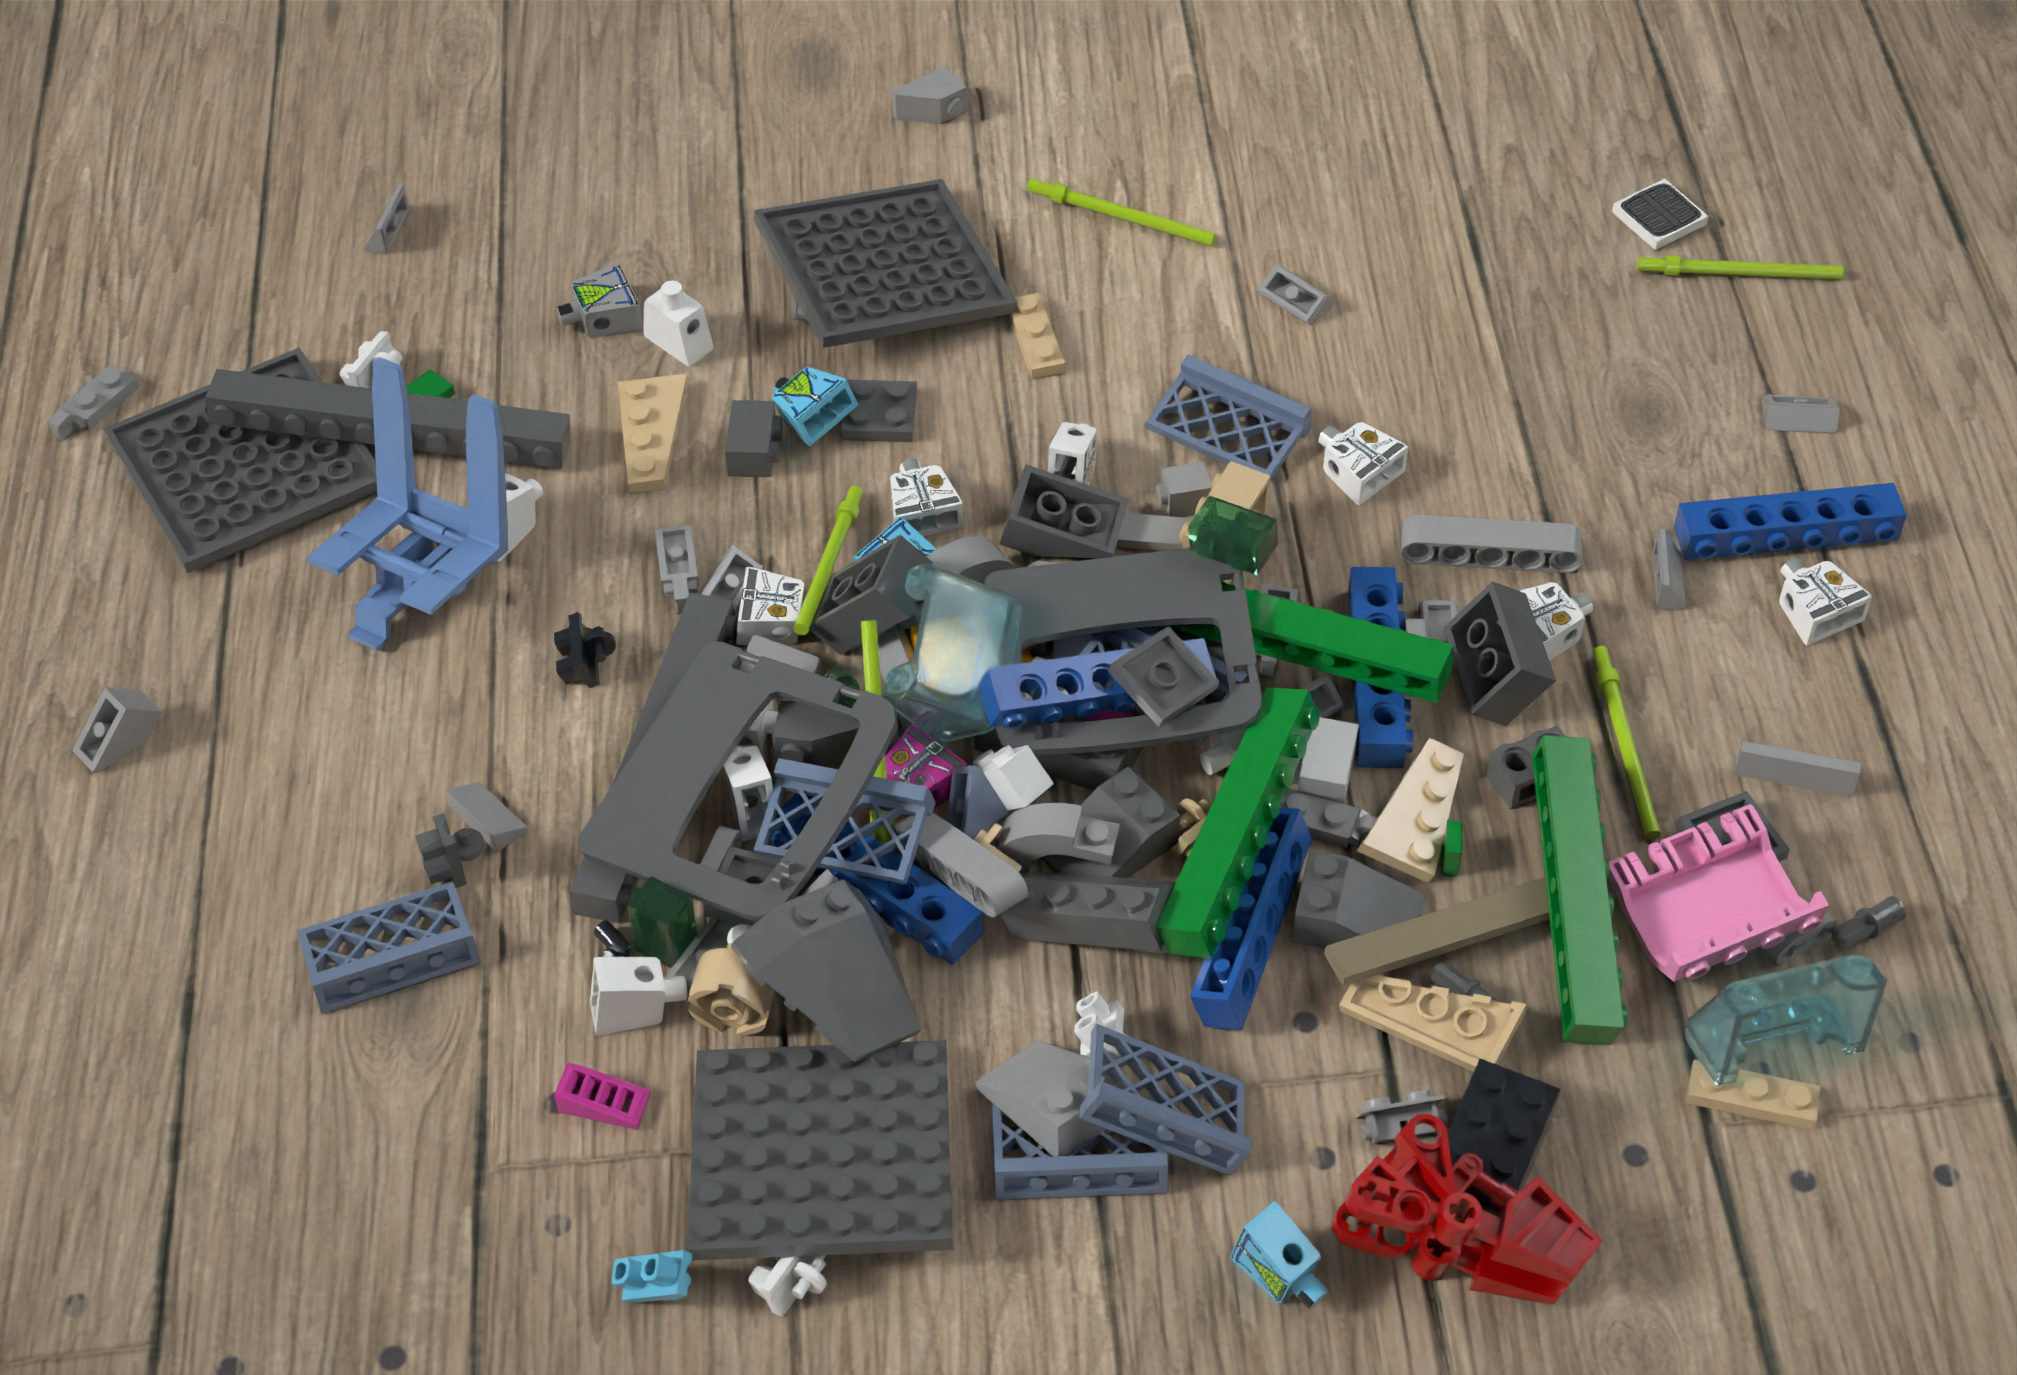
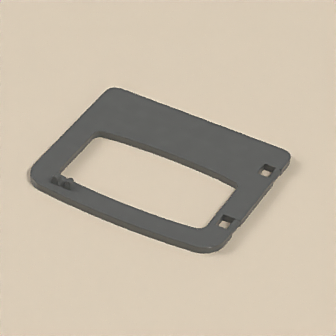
M1215 544L992 572L985 579L991 668L1021 664L1022 651L1025 647L1055 639L1150 626L1214 624L1219 628L1229 690V695L1225 700L1188 708L1160 728L1148 715L1067 723H1033L1029 721L1013 729H1006L1004 725L996 726L1000 743L1004 747L1010 745L1013 749L1028 745L1034 755L1086 753L1137 748L1242 730L1253 724L1261 714L1262 695L1239 550L1234 545ZM1234 579L1235 590L1222 592L1221 580ZM1248 670L1249 683L1236 684L1234 672ZM1021 692L1022 696L1026 698L1025 692Z
M710 642L701 649L581 832L577 840V846L581 853L591 860L747 920L759 921L779 904L794 899L823 860L853 813L883 759L897 730V714L891 703L880 695L845 686L843 683L765 656L760 657L745 652L741 648L723 642ZM741 661L755 665L751 673L736 668ZM841 695L857 700L852 708L837 704ZM777 697H785L859 723L860 727L851 748L825 795L799 836L764 882L756 885L750 884L675 855V851L690 820L717 774L750 726L771 700Z

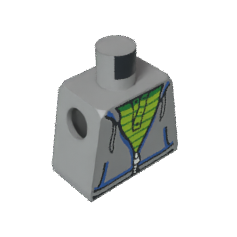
M620 263L613 264L573 281L570 285L573 302L556 306L557 315L562 326L580 321L586 335L590 338L643 329L640 304Z

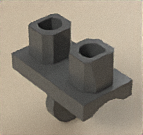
M445 814L436 815L433 817L435 829L415 836L423 857V866L430 884L452 878L455 888L467 884L461 861H472L479 857L485 848L484 838L479 831L470 828H463L451 836Z

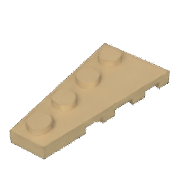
M687 374L617 382L629 492L637 493L666 489L673 456L672 448L677 438V425L684 406V393L687 392L688 387Z
M1429 738L1421 747L1404 774L1402 781L1389 798L1387 805L1371 827L1372 829L1362 841L1357 851L1428 883L1435 876L1464 753Z
M1375 975L1351 983L1339 1004L1340 1012L1474 1072L1480 1058L1497 1065L1499 1064L1527 1011L1525 1003L1512 1001L1511 1004L1492 1001L1489 996L1474 994L1473 997L1451 993L1448 988L1432 986V989L1411 985V982L1381 975Z

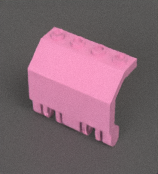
M1751 804L1734 810L1732 814L1726 813L1721 815V827L1730 841L1726 845H1721L1713 829L1706 822L1699 824L1697 829L1692 827L1661 840L1660 844L1659 842L1650 844L1648 846V853L1657 870L1655 874L1648 875L1635 852L1626 854L1624 859L1618 857L1609 861L1610 872L1608 880L1618 897L1625 917L1650 963L1673 982L1687 977L1688 980L1697 979L1705 975L1713 965L1723 961L1726 965L1733 964L1743 959L1748 954L1747 951L1759 946L1762 949L1772 948L1781 943L1788 934L1799 931L1800 934H1805L1822 924V919L1829 906L1821 891L1814 893L1810 903L1798 896L1772 850L1765 825Z

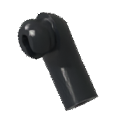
M604 920L600 922L594 930V935L606 946V949L603 951V957H629L631 943L610 921Z

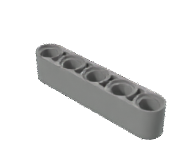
M1412 515L1403 520L1401 525V555L1405 561L1413 564L1570 573L1578 570L1583 564L1582 533L1577 526L1567 523Z
M932 812V816L926 817L913 860L915 864L992 918L1029 896L1026 882L1013 866ZM910 815L893 825L891 828L895 835L899 836L912 828L915 816ZM906 841L905 843L901 844V845L903 846L904 850H905L907 841Z

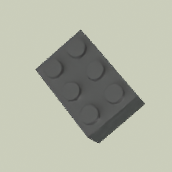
M902 535L895 537L832 574L809 630L841 655L854 647L856 649L862 647L861 621L877 620L878 636L884 635L890 627L899 622L906 623L917 610L915 603L919 594L928 585L929 579L927 576L933 562Z
M1492 581L1444 627L1449 644L1453 645V657L1471 714L1507 726L1556 681L1530 603L1524 592Z

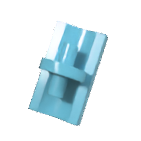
M680 1250L618 1258L614 1262L612 1285L623 1288L622 1301L628 1303L657 1300L677 1301L687 1297V1287L691 1284V1277L686 1271L692 1262L693 1253Z

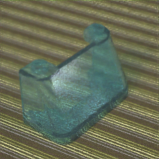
M923 563L909 567L905 590L913 599L925 600L913 660L894 667L888 673L883 698L891 703L896 712L940 744L990 732L995 727L989 726L978 683L988 668L1013 664L1022 606L1017 599L1004 591L933 564Z
M1851 955L1735 981L1728 984L1688 1018L1684 1036L1717 1086L1736 1082L1739 1073L1737 1064L1744 1063L1747 1054L1744 1045L1802 1031H1808L1817 1045L1824 1044L1826 1039H1831L1843 1044L1842 1050L1846 1055L1865 1051L1887 980L1870 960L1863 956Z

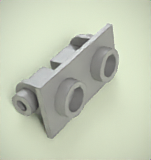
M1422 1090L1406 1094L1407 1101L1391 1104L1390 1097L1365 1101L1366 1108L1361 1109L1355 1114V1119L1366 1118V1123L1360 1125L1363 1141L1371 1140L1375 1144L1394 1140L1401 1130L1400 1122L1406 1121L1408 1123L1414 1116L1422 1113L1438 1117L1447 1127L1445 1111H1437L1436 1107L1438 1103L1445 1099V1095L1432 1096L1430 1090ZM1419 1124L1415 1127L1416 1135L1436 1133V1130L1428 1124Z

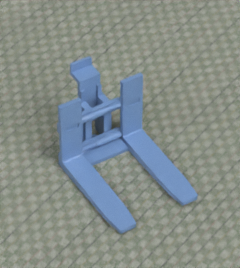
M381 357L373 362L372 378L377 498L307 556V563L337 576L359 557L363 561L375 565L377 584L355 605L356 626L348 633L351 640L375 650H379L391 639L390 620L407 605L432 615L452 596L457 597L467 588V583L489 563L494 564L508 551L503 434L498 405L475 394L468 399L466 416L468 509L416 488L409 400L403 368L401 365ZM397 525L412 531L410 535L391 551L375 546L380 539ZM433 541H435L436 545H438V547L434 551Z

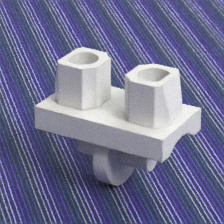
M380 331L372 342L365 341L358 349V359L353 364H346L341 369L340 376L347 386L372 389L373 362L381 357L400 365L403 357L392 346L389 333Z
M1097 991L1077 1002L1076 1010L1082 1018L1075 1024L1074 1032L1081 1040L1080 1055L1090 1058L1091 1031L1097 1024L1126 1035L1123 1032L1124 1007L1118 1000L1107 1004ZM1104 1043V1048L1114 1061L1122 1058L1114 1046Z
M826 1255L775 1257L778 1261L775 1267L772 1269L764 1265L757 1266L749 1276V1283L754 1293L767 1301L771 1311L783 1317L795 1299H802L807 1291L815 1294L822 1293L827 1282L820 1272L826 1265L824 1261Z

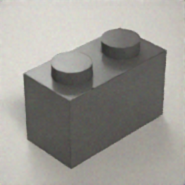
M732 400L725 450L728 476L771 477L772 464L779 462V441H775L776 437H782L783 427L782 416L776 415L775 401Z

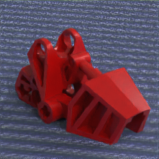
M1425 1113L1414 1116L1398 1132L1394 1139L1396 1145L1385 1158L1382 1159L1377 1155L1355 1179L1346 1195V1200L1338 1208L1331 1221L1332 1232L1340 1243L1348 1247L1388 1259L1403 1258L1414 1247L1410 1255V1265L1412 1270L1425 1280L1441 1278L1448 1268L1452 1266L1472 1275L1469 1290L1552 1305L1556 1303L1603 1242L1538 1175L1518 1192L1505 1182L1501 1184L1483 1172L1482 1160L1473 1153L1464 1154L1452 1167L1447 1128L1438 1117ZM1419 1124L1432 1126L1436 1130L1438 1140L1431 1144L1420 1141L1416 1137L1415 1127ZM1472 1185L1492 1198L1490 1202L1502 1209L1498 1217L1482 1211L1479 1202L1472 1195L1466 1193ZM1349 1216L1356 1218V1225L1359 1226L1356 1232L1348 1229L1349 1223L1346 1220ZM1371 1225H1378L1373 1234V1238H1370L1369 1234L1372 1231V1229L1370 1228ZM1392 1227L1401 1230L1406 1238V1243L1399 1247L1389 1244L1385 1240L1384 1229ZM1474 1237L1480 1239L1481 1242L1473 1240Z

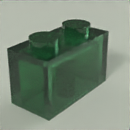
M1210 495L1188 526L1191 552L1203 558H1210L1230 565L1236 570L1246 571L1257 576L1278 545L1277 519Z
M650 876L642 888L635 889L628 901V910L636 951L647 957H656L660 960L661 964L672 968L698 935L692 896Z

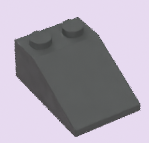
M1026 464L1017 485L999 545L1032 556L1113 557L1129 499Z
M781 700L772 736L775 764L778 758L839 770L851 748L860 724L799 702ZM898 725L897 730L885 752V756L889 753V751L899 740Z
M1126 767L1098 786L1080 805L1082 806V816L1120 824L1111 865L1058 854L1046 855L1040 858L1055 873L1129 878L1179 842L1180 814L1133 770Z
M1309 850L1295 913L1292 942L1326 948L1327 945L1422 916L1425 895L1350 857Z

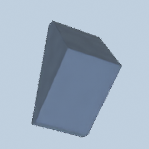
M979 766L953 767L947 822L974 840L982 829L987 831L1009 811Z

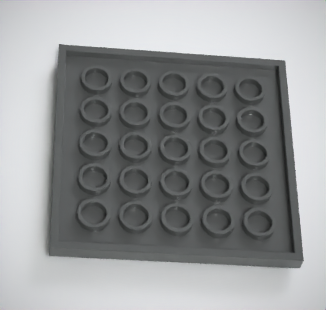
M943 179L754 210V222L822 348L1016 312L1017 300Z
M300 348L241 371L322 382ZM210 384L103 428L108 442L187 574L377 492L376 461L364 443L209 424L205 397Z
M946 1040L899 1042L856 1062L834 1045L697 1050L687 1251L693 1253L692 1261L953 1250Z

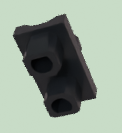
M576 612L568 615V628L554 633V643L561 655L571 654L569 657L556 661V671L565 684L582 679L591 688L600 684L598 662L605 661L606 656L615 651L616 640L611 633L604 631L600 626L593 629L582 624V615Z

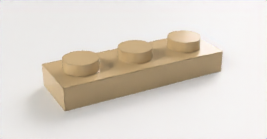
M1034 293L1015 297L1017 300L1016 312L1008 315L1031 379L1065 373V361L1040 294Z
M1693 1060L1686 1103L1814 1130L1817 1122L1821 1086Z

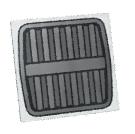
M1666 179L1614 203L1612 209L1614 215L1654 250L1706 226L1709 217Z

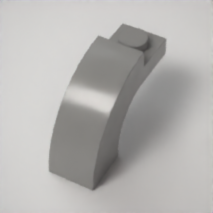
M972 536L955 540L926 556L933 562L927 576L929 582L926 588L919 594L915 605L920 607L954 595L968 587L979 586L985 583L986 577L992 572L1017 569V567L990 539Z
M1067 803L1035 804L1019 809L1006 818L1001 826L1002 830L996 841L995 848L1021 865V873H1029L1031 864L1036 859L1055 854L1068 855L1111 865L1120 824L1082 816V806Z

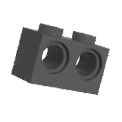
M1558 725L1544 731H1535L1527 738L1515 743L1503 744L1490 753L1486 776L1510 809L1536 799L1532 753L1543 735L1566 737Z

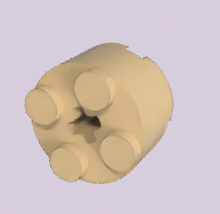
M729 943L727 948L713 949L703 953L700 957L687 1001L690 1002L688 1010L692 1017L701 1024L720 1032L723 1031L724 1025L737 1027L736 1035H752L762 1031L769 1018L776 990L768 984L764 987L751 977L730 947L732 943Z

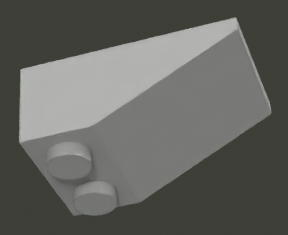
M1038 1040L975 1082L976 1089L1052 1156H1066L1106 1129L1079 1118L1080 1105L1087 1098L1090 1060V1058ZM1109 1074L1102 1076V1082L1118 1087Z

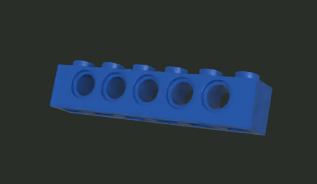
M1885 483L1679 503L1674 530L1684 560L1709 559L1712 557L1742 556L1754 553L1899 540L1907 514L1895 484Z
M1350 567L1348 584L1349 617L1365 619L1374 624L1405 631V611H1398V605L1403 603V583L1396 582L1395 567ZM1353 680L1355 724H1359L1356 745L1357 767L1404 768L1406 753L1413 752V730L1406 729V722L1411 721V699H1404V694Z
M1204 638L1183 641L1216 677ZM1134 648L988 668L978 683L989 726L1004 725L1006 729H1013L1029 721L1040 720L1041 723H1052L1060 720L1063 716L1077 715L1078 718H1087L1104 710L1113 709L1115 713L1131 710L1138 706V704L1112 677L1108 670L1112 662ZM1094 682L1100 683L1105 690L1098 688ZM1057 687L1064 688L1069 695L1061 693ZM1021 692L1029 694L1033 700L1024 698Z
M796 793L781 809L784 814H787L804 804L805 801L801 794ZM811 811L790 822L797 836H799L812 816ZM779 813L777 814L776 820L781 817ZM849 821L841 830L834 844L855 832ZM786 825L771 833V842L774 847H781L793 839ZM870 835L864 837L872 851L883 845ZM858 840L841 850L840 854L845 861L855 862L867 855L868 852L861 840ZM891 850L877 860L882 868L898 871L902 857ZM836 854L830 857V858L838 859V857L836 856ZM871 862L870 864H868V865H870V866H875V867H876V865L874 864V862ZM913 864L906 884L881 879H870L871 877L829 869L839 880L843 879L861 890L877 914L890 922L899 934L904 937H912L921 943L930 955L935 958L941 957L951 965H954L984 934L983 911ZM817 867L813 875H821L826 868Z
M1280 808L1278 817L1273 819L1267 833L1266 844L1264 848L1260 849L1254 862L1252 876L1249 880H1246L1241 891L1238 908L1232 912L1229 918L1223 941L1218 943L1212 959L1205 958L1190 998L1204 1027L1243 1029L1312 842V837L1300 809Z

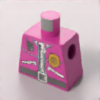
M914 724L906 730L886 755L887 779L927 786L935 800L934 809L950 798L953 767L967 766V762Z

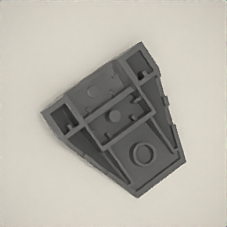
M843 879L779 904L734 940L730 946L756 982L763 987L766 984L770 985L785 998L784 1005L793 1012L798 1008L816 1023L814 1029L854 1062L915 1036L921 1030L883 920L861 890Z

